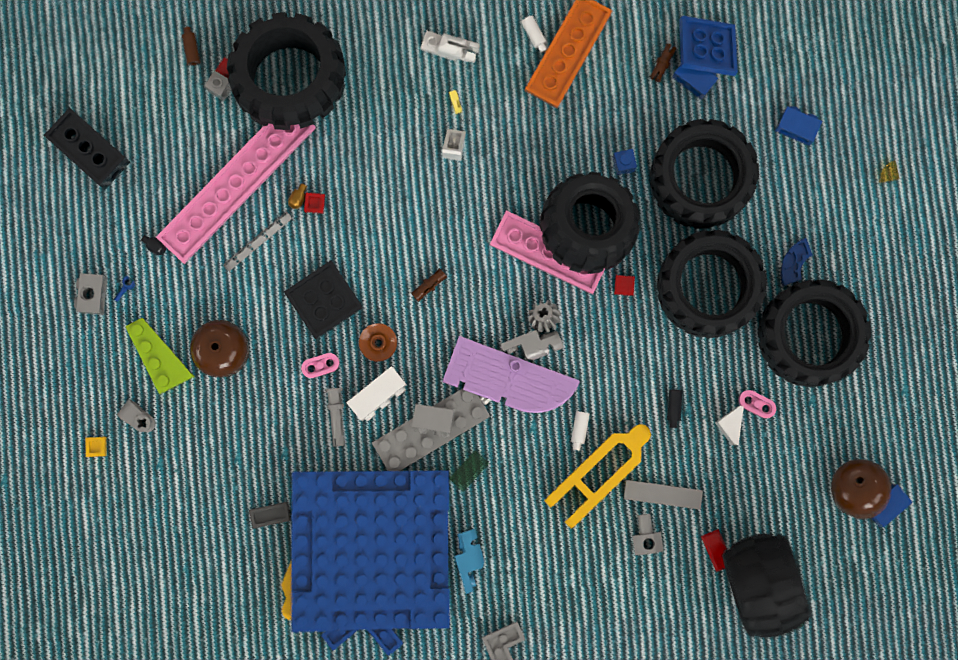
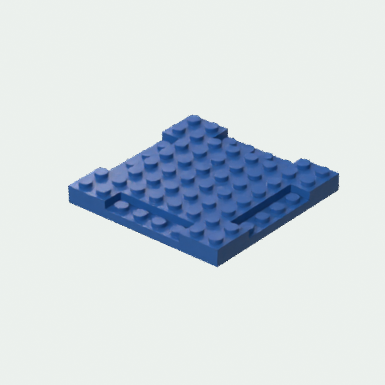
M449 471L292 472L291 632L450 628V589L448 588Z

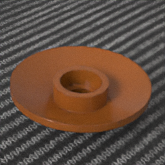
M381 323L371 324L362 331L359 338V348L367 359L375 362L385 361L396 351L397 337L389 326ZM376 340H381L382 345L377 347L375 345Z

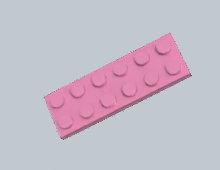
M506 210L491 240L490 246L593 295L604 270L593 274H588L587 271L578 273L569 270L570 267L563 263L560 265L553 259L552 252L546 250L540 226Z

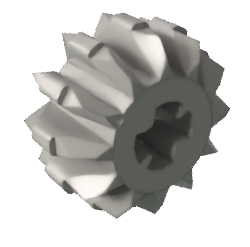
M540 300V305L533 304L534 310H529L530 317H528V321L532 324L531 326L534 330L538 329L542 333L546 329L549 333V328L556 329L555 323H560L559 316H561V313L555 303L551 304L547 300L543 304Z

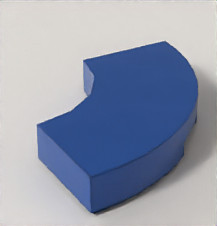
M807 238L798 241L785 254L780 269L782 286L802 280V265L806 259L813 256Z

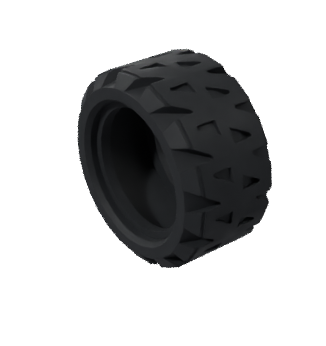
M703 119L689 121L686 125L677 127L667 136L652 161L650 186L653 197L658 201L657 205L665 215L674 218L673 221L683 226L694 227L695 229H708L720 226L736 216L753 197L759 179V163H756V152L751 142L747 143L745 135L734 126L730 128L725 122L714 119L709 121ZM694 147H707L719 152L725 157L732 169L733 184L729 195L713 203L697 202L687 197L675 181L674 163L676 157L683 151Z
M713 229L712 231L703 230L691 234L689 237L681 240L670 251L658 273L657 290L662 310L676 327L696 337L715 338L738 330L756 316L766 296L767 274L766 270H763L761 257L756 249L753 250L748 241L738 235L733 236L728 231ZM701 255H715L725 259L735 268L740 279L741 290L739 299L731 311L720 315H710L698 311L687 301L682 291L681 276L689 260Z
M817 279L796 283L776 295L762 313V319L759 321L758 337L760 339L758 344L761 354L769 363L767 365L776 375L785 378V381L792 384L817 387L840 381L851 375L860 366L869 350L870 344L868 342L872 333L871 322L867 321V310L860 299L856 300L855 294L843 285L838 286L833 281ZM804 303L821 305L831 311L840 324L842 331L840 348L835 357L824 365H813L802 361L791 351L785 337L786 321L791 311L797 305Z

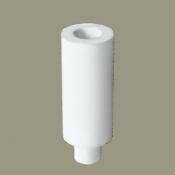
M528 16L523 19L521 24L534 48H538L541 53L547 51L545 46L547 41L534 17Z
M576 411L571 442H574L573 450L580 451L581 444H585L589 413Z

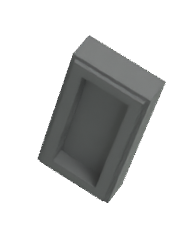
M288 502L249 510L252 529L291 521Z

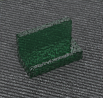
M475 450L449 480L464 492L489 463Z

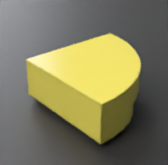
M457 91L449 92V98L455 114L462 112Z

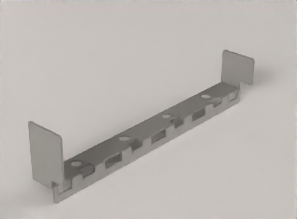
M287 211L284 213L286 214L285 216L281 215L228 260L229 263L225 262L223 264L230 274V270L293 219Z

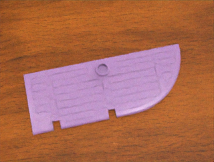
M461 336L457 340L442 381L458 387L461 381L465 383L463 388L465 391L498 403L501 397L506 398V406L528 413L547 412L561 406L574 394L580 383L579 380Z

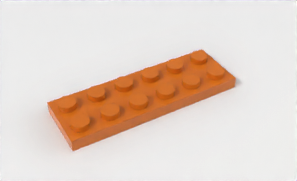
M575 0L528 82L525 91L558 109L613 10L594 0Z

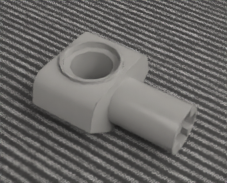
M651 514L637 515L640 534L632 536L635 555L663 552L661 532H653ZM647 538L653 541L650 549H645L643 546V542Z

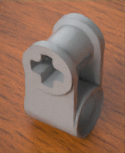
M128 399L117 414L120 419L139 432H151L156 426L155 419L130 399ZM143 420H146V422H145V423L147 424L146 427H143V426H144V424L142 423Z

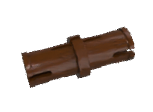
M667 43L661 56L656 60L657 64L649 76L652 80L656 77L655 82L661 81L666 68H669L671 65L670 61L677 50L673 46L669 52L672 44Z
M439 268L428 279L425 278L423 283L411 294L419 302L430 291L433 292L435 287L446 279L447 276Z

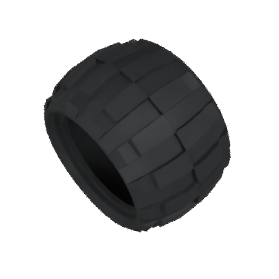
M589 172L587 175L579 173L559 183L550 192L540 215V230L543 233L542 240L546 250L552 252L553 259L560 265L563 263L570 267L569 270L578 273L581 271H587L588 274L600 273L604 269L615 267L630 253L640 231V226L638 225L640 214L637 203L633 202V194L627 187L623 188L619 184L618 179L612 176L609 178L601 176L600 172ZM584 203L601 208L612 219L614 226L610 231L602 235L584 233L573 221V205Z
M772 533L756 534L743 538L732 544L731 548L724 550L722 555L724 566L746 634L751 637L775 638L792 633L801 628L802 623L809 622L811 609L795 555L785 536L782 534L774 536Z

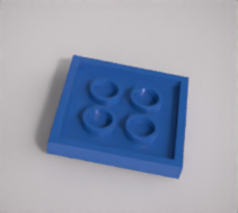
M681 16L679 20L681 68L735 76L738 72L735 24Z

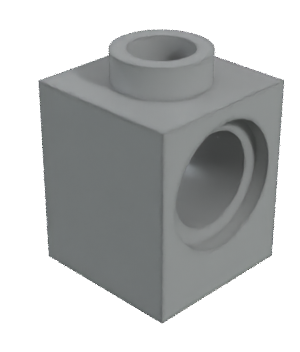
M215 70L204 85L209 93L222 101H225L231 92L228 78Z

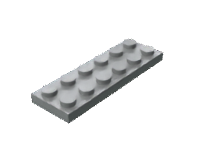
M462 388L432 406L454 410L451 434L446 433V437L434 435L435 431L427 430V434L415 432L416 428H412V418L372 442L387 470L401 471L491 417L479 396Z

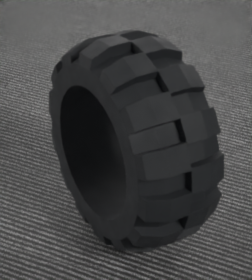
M286 12L273 13L272 19L263 21L262 18H259L249 25L250 31L247 34L241 32L233 43L234 52H230L227 62L228 82L236 102L243 112L250 114L252 120L263 126L272 124L274 129L290 130V125L297 124L302 129L313 125V119L317 116H320L322 119L325 118L334 109L333 102L341 98L345 88L344 77L346 76L343 53L338 41L333 38L332 32L322 23L316 22L314 24L311 17L295 13L294 17H287ZM281 49H301L315 56L320 62L319 72L314 81L304 90L292 95H273L263 91L254 83L255 74L261 62L273 52Z

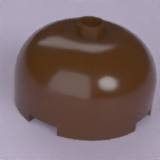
M212 320L200 326L194 333L190 343V354L193 363L201 372L212 377L223 378L236 374L244 367L249 357V344L244 331L234 323L226 320ZM215 343L219 345V348L217 350H215V348L213 347V344Z
M854 459L844 463L836 470L831 481V493L835 505L842 513L856 517V519H869L882 513L886 509L892 494L891 482L886 471L879 464L867 459Z

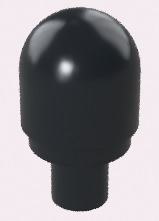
M146 235L141 238V242L146 244V248L151 253L157 256L165 253L166 247L157 238H149Z

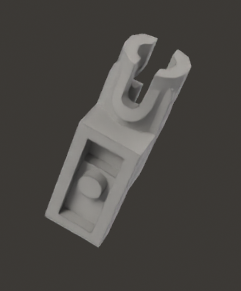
M534 330L500 344L502 352L507 351L508 354L519 350L518 346H521L526 360H535L548 355V346L552 347L553 351L564 348L557 331L542 334L539 337L537 331Z

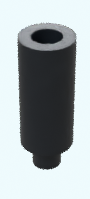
M669 389L667 420L670 421L669 428H677L678 421H681L683 390Z

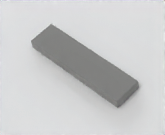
M625 480L623 499L701 510L703 490Z

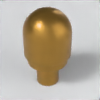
M301 183L299 188L294 189L289 196L288 205L292 209H299L303 205L306 196L304 193L307 189L305 184Z

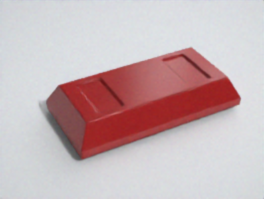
M719 529L701 536L715 571L719 572L725 569L722 555L727 547Z

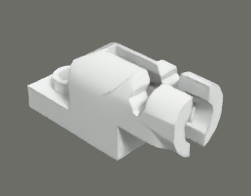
M427 30L421 45L422 51L454 61L460 59L467 62L476 61L475 53H478L480 48L479 43L445 33L442 36Z

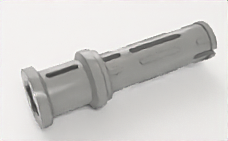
M342 388L325 389V392L328 394L327 408L330 410L333 447L345 446L342 409L344 407L341 400Z

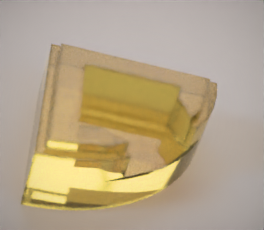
M896 160L888 163L881 170L879 183L900 179Z

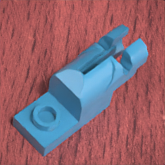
M475 529L457 534L459 551L462 550V553L456 554L455 559L466 594L474 592L473 587L476 586L474 576H469L468 572L483 568L485 560L480 544H471L473 540L477 539Z

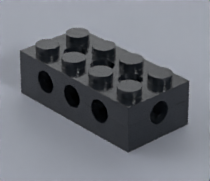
M70 107L43 135L104 190L130 164L126 157ZM90 146V149L85 152L86 147ZM104 158L103 163L98 164L100 159Z

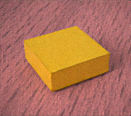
M106 437L85 438L86 457L107 456Z

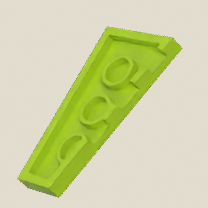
M140 318L125 326L159 394H163L195 377L144 318Z

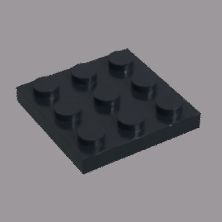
M332 260L284 291L316 340L363 309V306Z

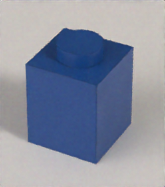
M633 149L613 154L612 159L616 176L635 172L637 164Z

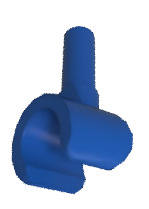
M129 276L124 277L122 280L123 287L114 298L117 302L127 290L135 287L134 281L130 285H126Z

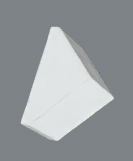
M447 129L442 149L443 158L462 161L466 132Z
M744 406L734 408L715 422L731 445H739Z

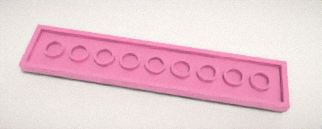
M272 124L263 126L156 238L185 264L316 127L310 125L300 129L299 124L290 125V130L274 129Z

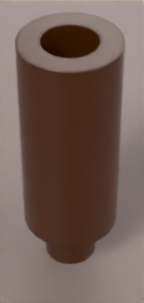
M191 27L183 28L182 41L188 66H195L201 63L196 36L191 31Z

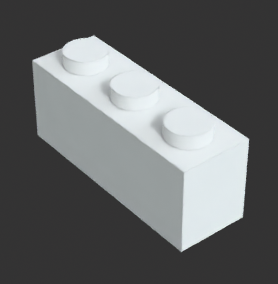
M391 366L351 398L347 404L361 421H369L376 415L375 411L378 408L384 409L391 403L389 399L394 395L398 397L406 391L404 387L407 384Z

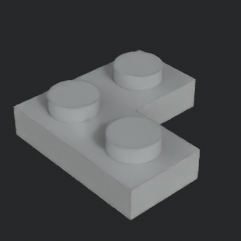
M516 621L483 636L482 640L491 660H513L508 648L524 641L525 637Z

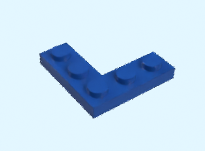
M368 629V632L388 656L404 644L393 629ZM358 630L325 631L321 636L334 651Z

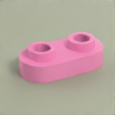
M326 353L305 360L301 370L304 376L316 378L335 372L339 368L340 361L336 355ZM328 360H333L334 362L331 367L327 366ZM309 366H315V371L309 372Z
M747 390L739 395V405L744 406L743 409L761 418H770L776 412V405L772 400L754 391ZM746 397H750L751 402L749 404L745 402ZM764 405L768 407V411L766 413L762 410V407Z

